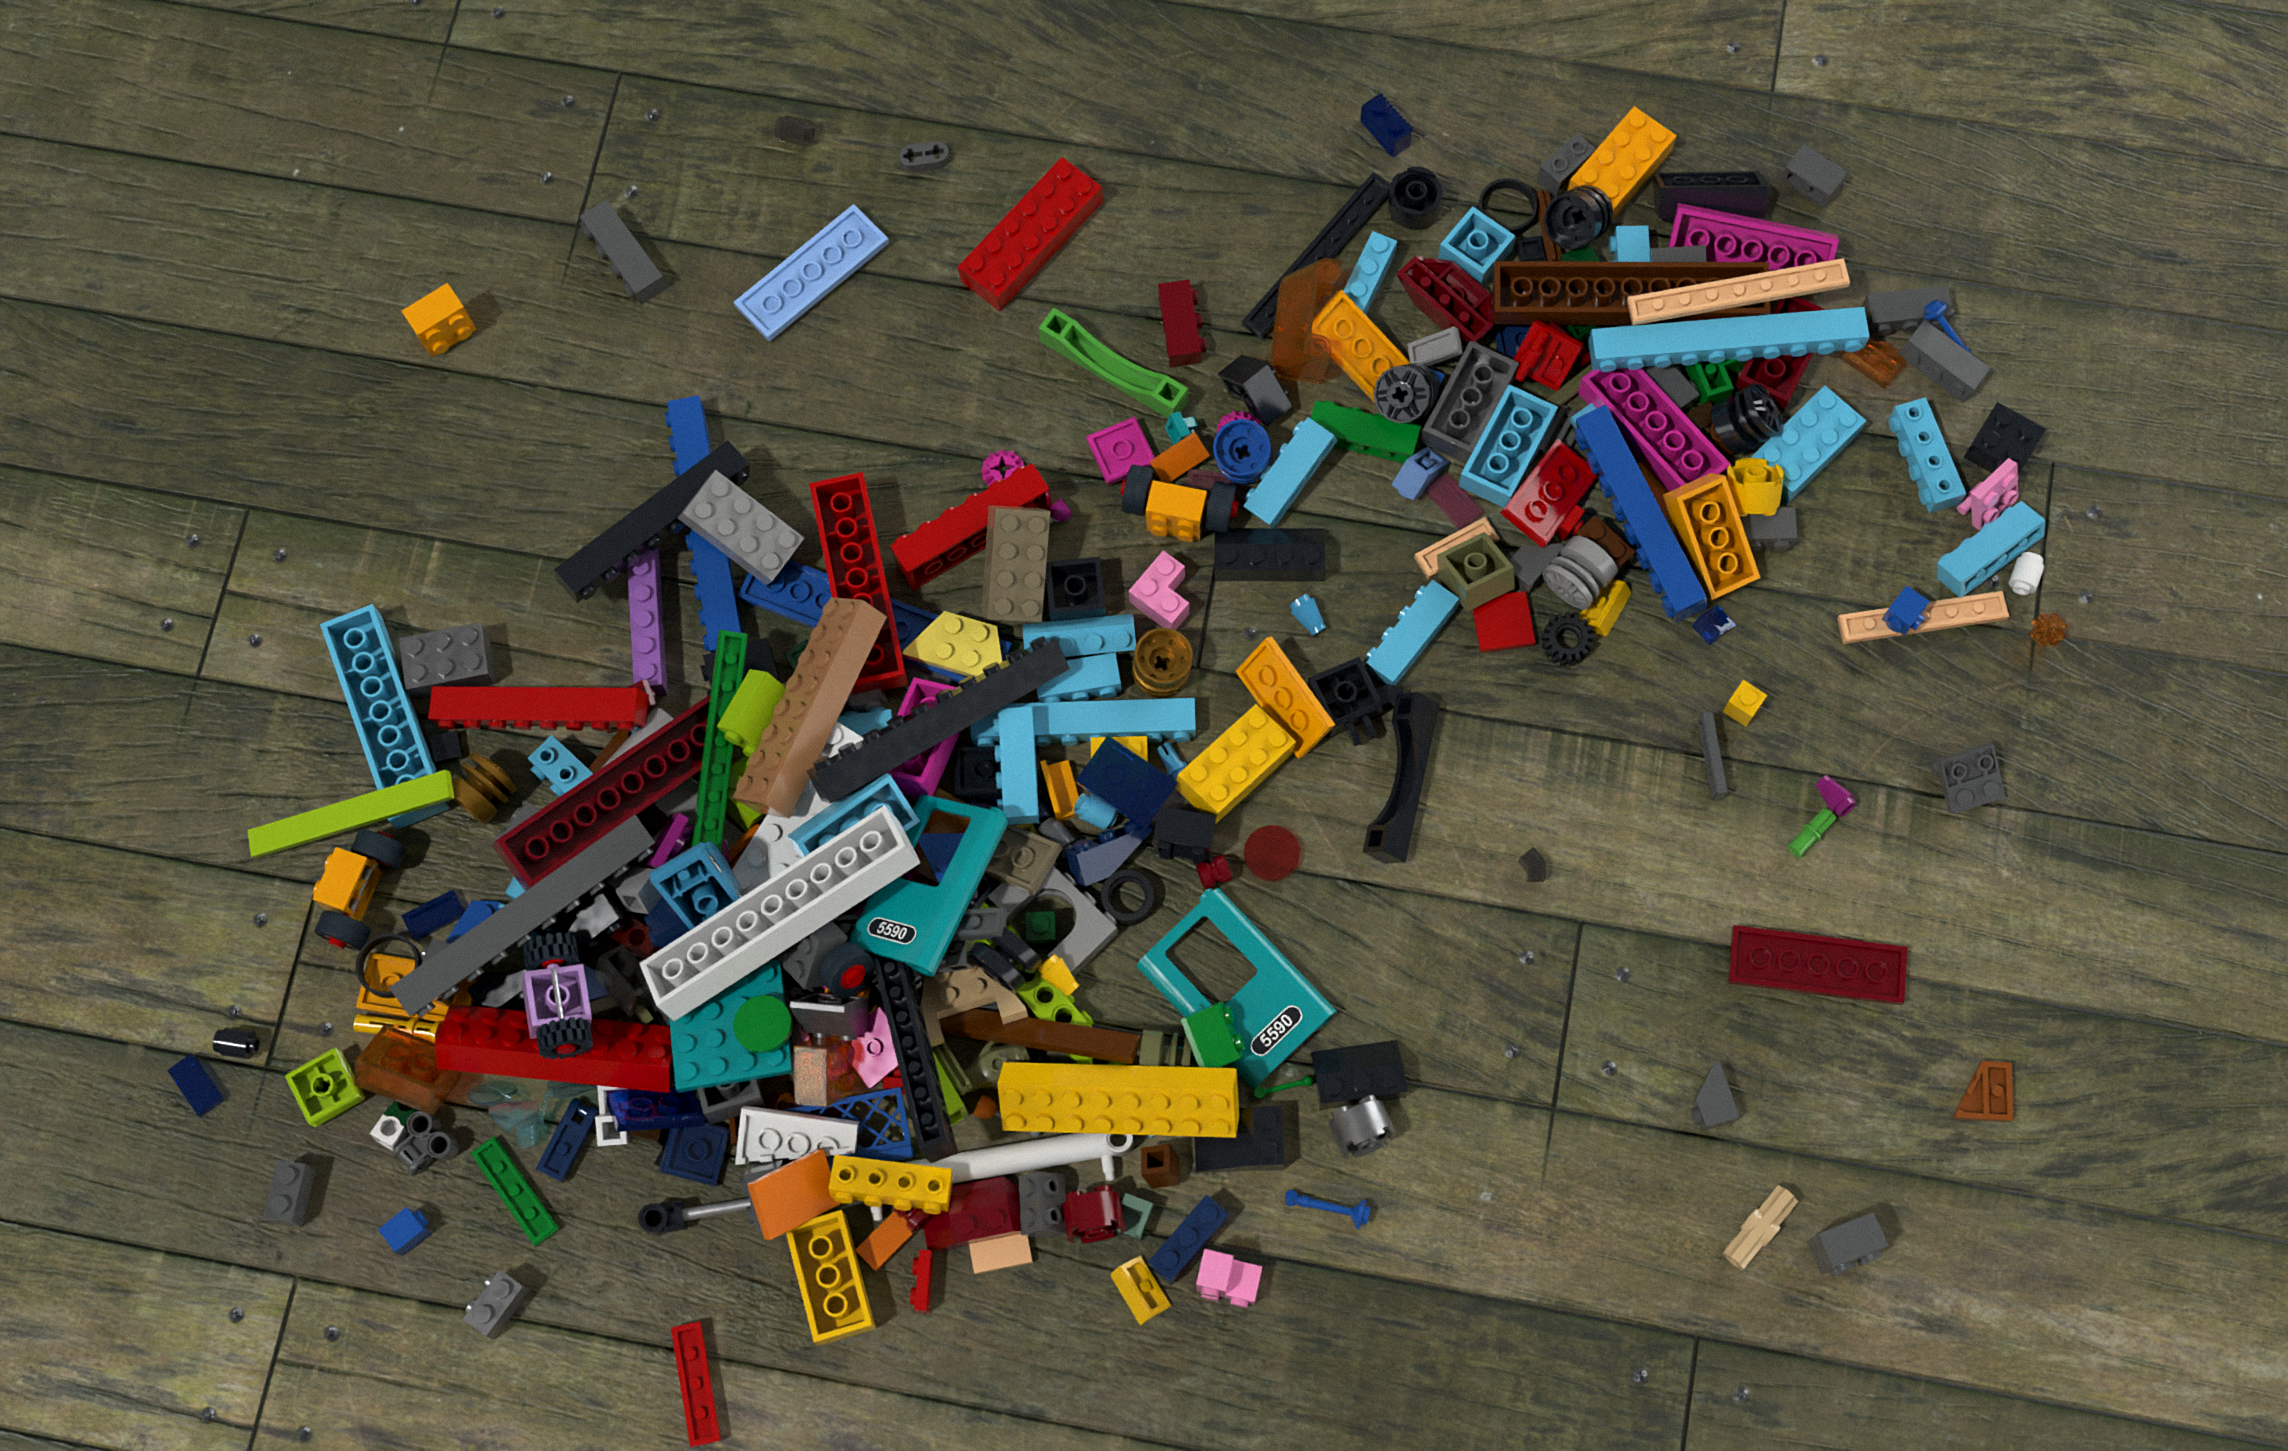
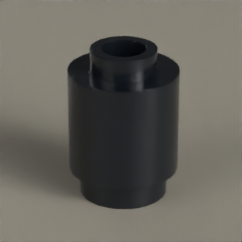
M226 1027L223 1030L218 1029L213 1039L214 1052H219L221 1056L250 1059L253 1054H257L260 1046L259 1037H256L255 1031Z

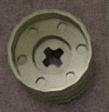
M1143 1030L1139 1066L1195 1067L1196 1058L1187 1035H1185L1184 1046H1178L1179 1033L1176 1032L1173 1034L1171 1044L1164 1045L1163 1031Z

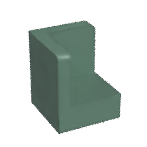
M1125 1193L1121 1203L1126 1231L1123 1234L1142 1240L1154 1205L1149 1201Z

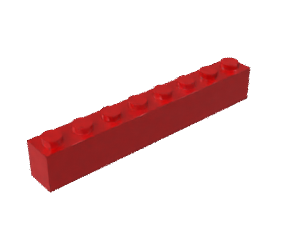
M432 686L428 719L438 723L439 728L450 730L455 729L456 725H464V728L479 730L481 726H489V728L495 730H506V726H514L515 729L531 730L532 726H540V729L555 731L557 727H566V729L572 731H582L583 727H592L591 729L596 731H608L609 727H618V730L632 732L635 731V727H646L649 694L638 688Z

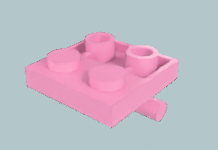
M2008 458L1984 482H1979L1968 492V497L1957 506V510L1962 515H1965L1972 508V526L1981 530L1986 523H1992L2007 506L2010 507L2016 502L2019 495L2018 464Z

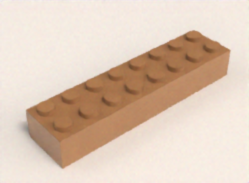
M830 598L823 608V614L817 626L811 632L805 651L802 652L798 659V665L793 675L786 683V691L781 701L774 708V716L769 726L762 732V740L758 749L751 755L749 765L743 777L737 783V790L733 796L734 799L757 813L790 819L809 779L807 770L813 768V763L819 759L887 616L864 600Z

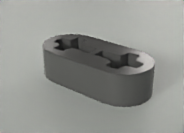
M940 141L907 145L899 153L900 164L908 172L942 168L949 161V151L947 146ZM939 151L940 158H935L934 152ZM909 155H914V162H909Z

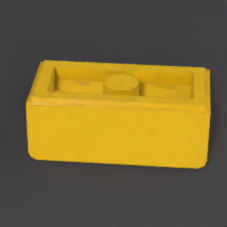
M1612 579L1605 588L1599 589L1600 594L1598 597L1593 599L1592 604L1587 609L1582 610L1579 616L1581 621L1583 618L1588 621L1586 625H1591L1592 631L1605 637L1609 634L1631 596V590L1627 584L1616 579Z
M1141 1255L1122 1264L1111 1273L1112 1280L1140 1325L1171 1307Z

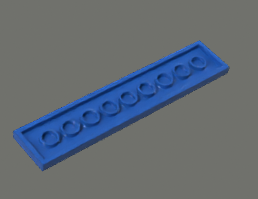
M789 559L774 580L768 585L763 584L748 572L737 597L743 602L815 628L823 614L825 604L832 595L827 573ZM891 598L901 651L903 653V650L939 616ZM999 639L1002 661L1004 662L1007 660L1006 655L1012 649V643ZM903 658L907 663L950 678L956 683L968 677Z

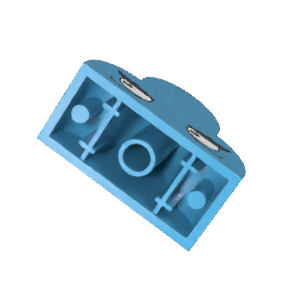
M710 840L706 843H698L649 873L651 883L690 930L745 895L740 889L729 863L718 847Z

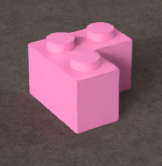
M1163 550L1129 590V602L1163 628H1171L1176 631L1190 614L1189 602L1174 592L1185 579V566Z
M1204 1249L1196 1283V1291L1201 1292V1297L1212 1301H1218L1219 1297L1230 1299L1231 1305L1241 1308H1247L1248 1304L1254 1305L1262 1266L1233 1260L1234 1256Z

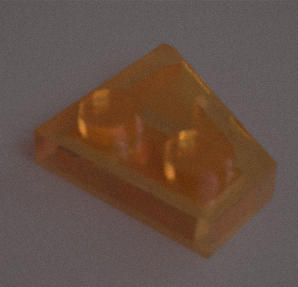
M1870 338L1864 349L1856 352H1846L1844 350L1840 356L1841 360L1883 389L1906 363L1905 359L1897 354L1900 349L1891 348V343L1873 341Z

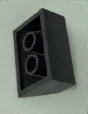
M1397 1040L1310 1053L1319 1110L1359 1105L1361 1099L1371 1095H1375L1376 1100L1380 1101L1406 1098L1408 1089Z

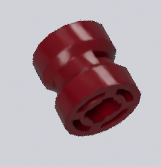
M1223 854L1214 857L1210 864L1204 861L1196 864L1197 873L1205 890L1214 888L1216 881L1217 883L1222 882L1224 884L1232 881V875Z
M911 1207L909 1211L893 1209L898 1217L905 1219L906 1226L912 1233L925 1227L935 1215L926 1213L921 1208Z

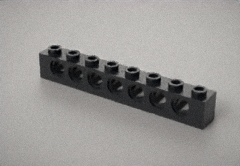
M871 953L918 1148L931 1164L958 1154V1149L912 968L906 963Z

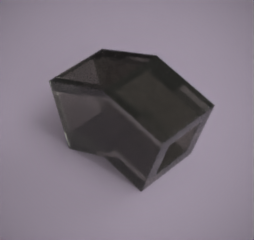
M1532 847L1519 858L1518 862L1526 871V882H1544L1546 879L1545 860Z

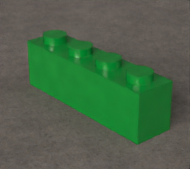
M1315 400L1310 419L1337 438L1338 441L1333 447L1404 464L1409 457L1415 454L1421 426L1416 425L1414 422L1396 423L1389 421L1380 413L1373 415L1365 413L1356 407L1344 408L1337 406L1331 401L1320 402Z

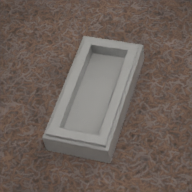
M1455 326L1407 344L1410 364L1417 363L1426 367L1463 354L1459 329Z

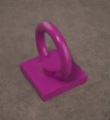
M680 813L669 816L655 841V845L652 847L653 854L644 860L643 866L656 869L678 855L686 837L693 836L694 824L686 825L688 817ZM723 839L721 853L729 863V850Z

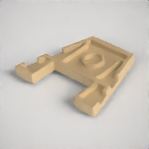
M977 965L975 969L924 977L921 1006L932 1047L945 1043L939 1023L941 1018L997 1002L1004 1025L1028 1017L1026 1007L1014 993L993 981Z

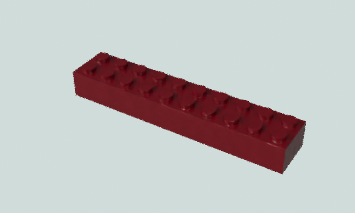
M710 695L494 842L492 847L524 891L530 889L633 815L638 816L701 772Z

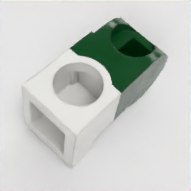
M404 1092L399 1094L370 1132L371 1136L376 1142L393 1151L409 1132L407 1130L409 1116L416 1111H423L424 1104Z

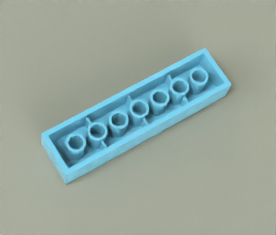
M371 604L320 624L377 790L436 773L437 770L411 696L405 690L404 677L379 611ZM448 801L388 818V821L398 830L450 809Z

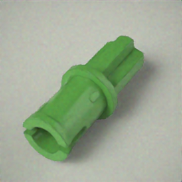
M1824 808L1809 824H1804L1802 826L1803 830L1787 845L1788 850L1797 858H1801L1815 841L1819 842L1821 840V835L1834 823L1836 816L1833 812Z

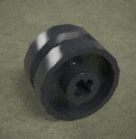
M1003 927L1002 937L986 939L991 946L983 942H976L969 950L968 956L993 981L1011 993L1017 994L1025 984V978L1019 970L1027 974H1033L1042 964V960L1023 940L1006 927Z

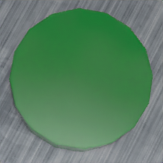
M760 995L750 998L740 1006L735 1014L733 1023L735 1037L745 1049L752 1053L775 1052L785 1045L791 1036V1013L781 1000L773 996Z

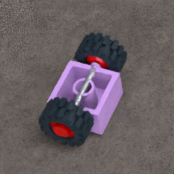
M549 933L545 937L540 935L536 937V940H528V943H525L523 947L527 971H524L522 988L530 1039L537 1038L539 1055L545 1059L549 1057L553 1060L557 1057L565 1059L567 1056L572 1058L575 1057V1054L582 1055L584 1051L588 1052L593 1047L590 1029L592 1015L583 964L576 965L579 963L576 938L567 933L563 935L561 933H556L555 935Z

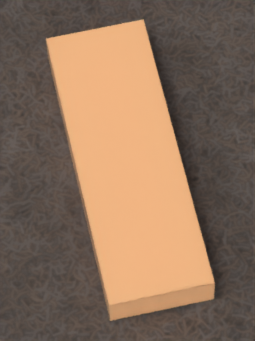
M1485 516L1416 553L1414 558L1429 580L1438 575V554L1483 532L1490 537L1494 544L1498 543L1500 538Z

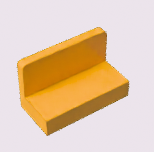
M1046 760L1040 761L1056 820L1063 821L1077 817L1078 815L1074 813V807L1079 796L1069 761L1066 760L1048 766Z

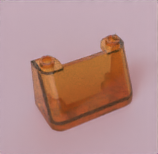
M1323 258L1282 279L1278 291L1269 362L1275 369L1277 377L1321 384L1330 363L1331 344L1325 336L1311 333L1314 307H1317L1319 300L1323 296H1332L1334 283L1339 279L1342 260Z

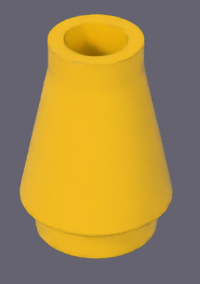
M1055 953L1038 967L1041 973L1040 977L1063 992L1066 997L1079 986L1062 957L1058 958Z

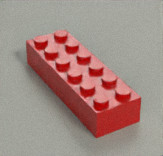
M1061 157L958 265L960 282L1000 312L1102 204V186Z
M1033 463L1028 466L1018 467L1006 479L994 481L987 490L980 494L974 493L970 495L963 504L956 508L950 507L946 509L939 518L922 523L915 532L910 535H902L894 541V544L890 547L896 566L912 591L986 549L989 505L1043 508L1050 511L1052 506L1050 488Z

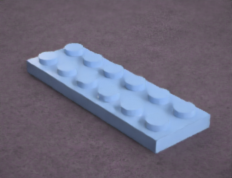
M853 204L733 303L742 315L770 342L887 246L889 240Z

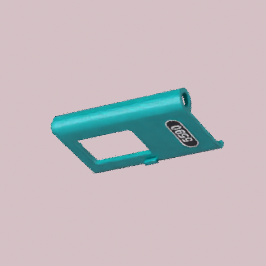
M921 794L913 808L920 822L905 832L913 849L934 811L971 818L970 824L940 884L937 887L904 880L899 876L869 896L846 943H855L865 952L904 962L914 970L933 977L1009 821L1005 818L1006 813L996 807H991L989 810Z
M1209 888L1199 897L1200 903L1140 959L1136 967L1183 1017L1210 1006L1211 1003L1166 957V952L1202 917L1209 918L1257 968V974L1225 1004V1007L1229 1006L1233 1013L1234 1022L1232 1026L1236 1034L1240 1033L1245 1045V1049L1242 1050L1244 1055L1240 1059L1228 1063L1231 1068H1237V1074L1255 1091L1260 1083L1314 1031L1324 1027L1335 1016L1337 1010L1219 888L1215 890Z

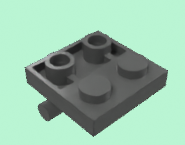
M1988 742L1936 759L1937 763L1931 764L1933 774H1940L1948 812L1951 814L2006 798L1994 744Z

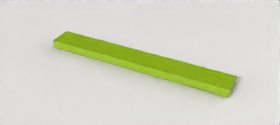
M447 770L439 771L249 829L247 832L251 857L259 858L455 799L451 773Z

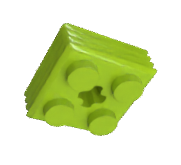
M336 1047L285 1075L308 1124L314 1127L319 1126L365 1099L343 1052ZM327 1082L330 1084L329 1090L324 1093L321 1090L324 1088L323 1083Z

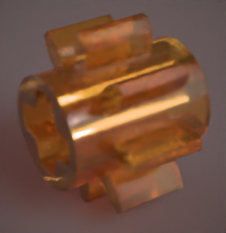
M2042 612L2034 621H2031L2034 630L2030 631L2029 634L2042 648L2046 644L2055 647L2062 639H2065L2063 629L2067 628V625L2062 619L2060 620V617L2055 612L2051 615Z

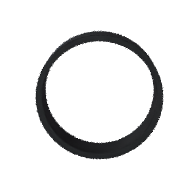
M1502 178L1495 180L1483 189L1477 210L1484 214L1482 202L1488 194L1495 190L1509 188L1521 192L1530 201L1533 213L1522 225L1505 228L1514 234L1515 237L1525 233L1534 222L1537 210L1536 196L1528 185L1517 179Z
M394 933L380 934L367 941L359 951L356 959L355 968L358 980L368 991L381 998L396 997L392 991L381 992L370 988L364 978V963L374 947L390 940L405 942L413 950L415 956L414 969L422 964L421 954L417 947L407 938Z

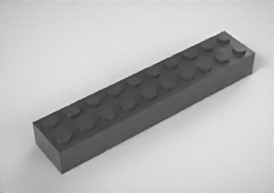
M633 815L390 986L389 989L409 1016L416 1014L418 1017L424 1016L435 1008L433 1004L435 1000L441 996L446 1000L460 990L457 986L465 979L468 982H472L484 973L482 967L492 962L493 965H496L509 956L506 950L516 944L520 948L528 940L533 939L530 933L540 927L544 931L557 922L555 916L565 910L568 914L581 904L579 899L587 893L593 896L599 890L605 888L606 885L603 882L609 877L613 876L616 880L629 871L628 864L636 859L640 863L653 854L652 847L655 845V841L636 815Z

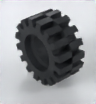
M1566 612L1565 616H1562L1561 613L1557 614L1555 619L1551 618L1548 625L1546 624L1541 639L1543 641L1541 646L1542 650H1546V657H1552L1551 662L1556 663V661H1560V666H1565V663H1569L1570 667L1574 666L1575 662H1578V664L1583 662L1584 657L1586 658L1589 655L1594 634H1591L1592 627L1591 625H1586L1588 621L1585 618L1581 621L1579 614L1575 613V616L1572 617L1570 616L1571 612ZM1565 630L1572 631L1578 638V644L1573 648H1563L1557 641V635Z

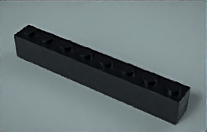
M729 440L557 566L554 569L556 581L576 603L583 599H590L597 592V588L605 582L608 584L614 581L621 570L627 566H634L641 559V555L648 550L653 551L662 544L664 538L670 534L678 533L685 524L678 519L679 515L715 470L736 486H740L746 482L750 475L749 462Z

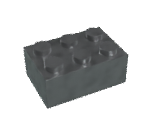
M481 622L399 638L405 690L414 700L431 697L432 686L484 687L496 684L489 632Z

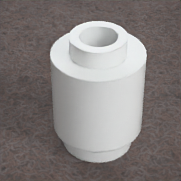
M2024 552L2021 557L2017 558L2009 580V585L2015 593L2028 595L2029 593L2036 592L2044 570V559L2040 555Z

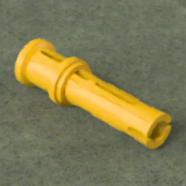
M357 1014L354 1020V1031L405 1038L411 1044H415L417 1041L431 1043L435 1047V1042L443 1022H421L419 1018L403 1021Z

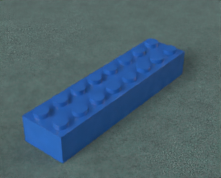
M1605 404L1577 418V428L1574 429L1575 440L1581 451H1587V463L1593 475L1599 474V486L1606 499L1611 497V504L1613 506L1611 509L1618 523L1624 522V535L1629 545H1636V557L1641 568L1649 570V583L1655 594H1661V606L1667 618L1673 617L1675 623H1679L1705 610L1707 597L1607 405Z

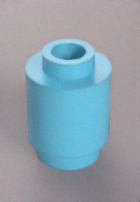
M1082 793L1074 807V813L1078 815L1079 819L1102 830L1108 826L1112 827L1118 816V812L1115 811V804L1092 793Z

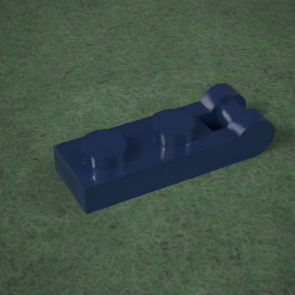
M574 1097L535 1170L564 1183L592 1127L596 1124L595 1117L600 1114L599 1108L595 1106L590 1108L584 1105L583 1100ZM577 1115L584 1117L581 1125L573 1122Z

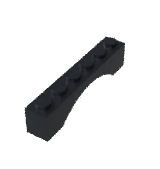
M1419 692L1397 694L1392 715L1397 745L1395 781L1385 807L1377 818L1368 825L1362 851L1385 864L1406 863L1440 706L1439 703Z
M611 889L599 890L577 908L575 919L568 934L576 938L578 956L584 951L588 953L601 945L600 940L607 934L612 936L624 927L622 923L630 918ZM524 969L513 973H488L470 986L467 991L478 1007L512 1010L511 1006L518 1000L519 1002L524 1001L522 981L524 971L527 970Z

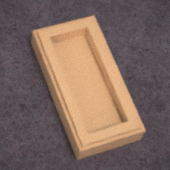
M1017 1234L969 1244L974 1274L1033 1263L1028 1236Z

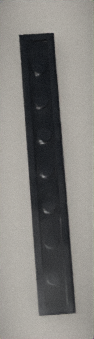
M1373 172L1243 319L1242 326L1263 341L1389 197L1390 183Z

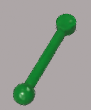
M1307 1075L1302 1080L1266 1089L1257 1087L1254 1095L1257 1099H1263L1266 1094L1302 1085L1309 1087L1313 1084V1078Z

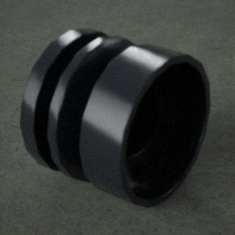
M1586 184L1576 186L1557 196L1549 203L1544 213L1545 231L1551 241L1561 248L1569 250L1582 248L1607 232L1613 219L1612 204L1605 192L1596 186Z
M1412 363L1391 367L1383 372L1376 381L1373 394L1375 405L1381 415L1389 421L1407 423L1423 419L1431 414L1441 396L1440 382L1433 371L1424 365ZM1407 390L1408 395L1401 398L1400 393Z
M1753 383L1745 389L1738 391L1735 397L1729 396L1718 402L1711 409L1712 422L1718 436L1724 445L1737 455H1741L1756 447L1759 441L1765 442L1783 431V419L1779 407L1768 390L1758 383Z

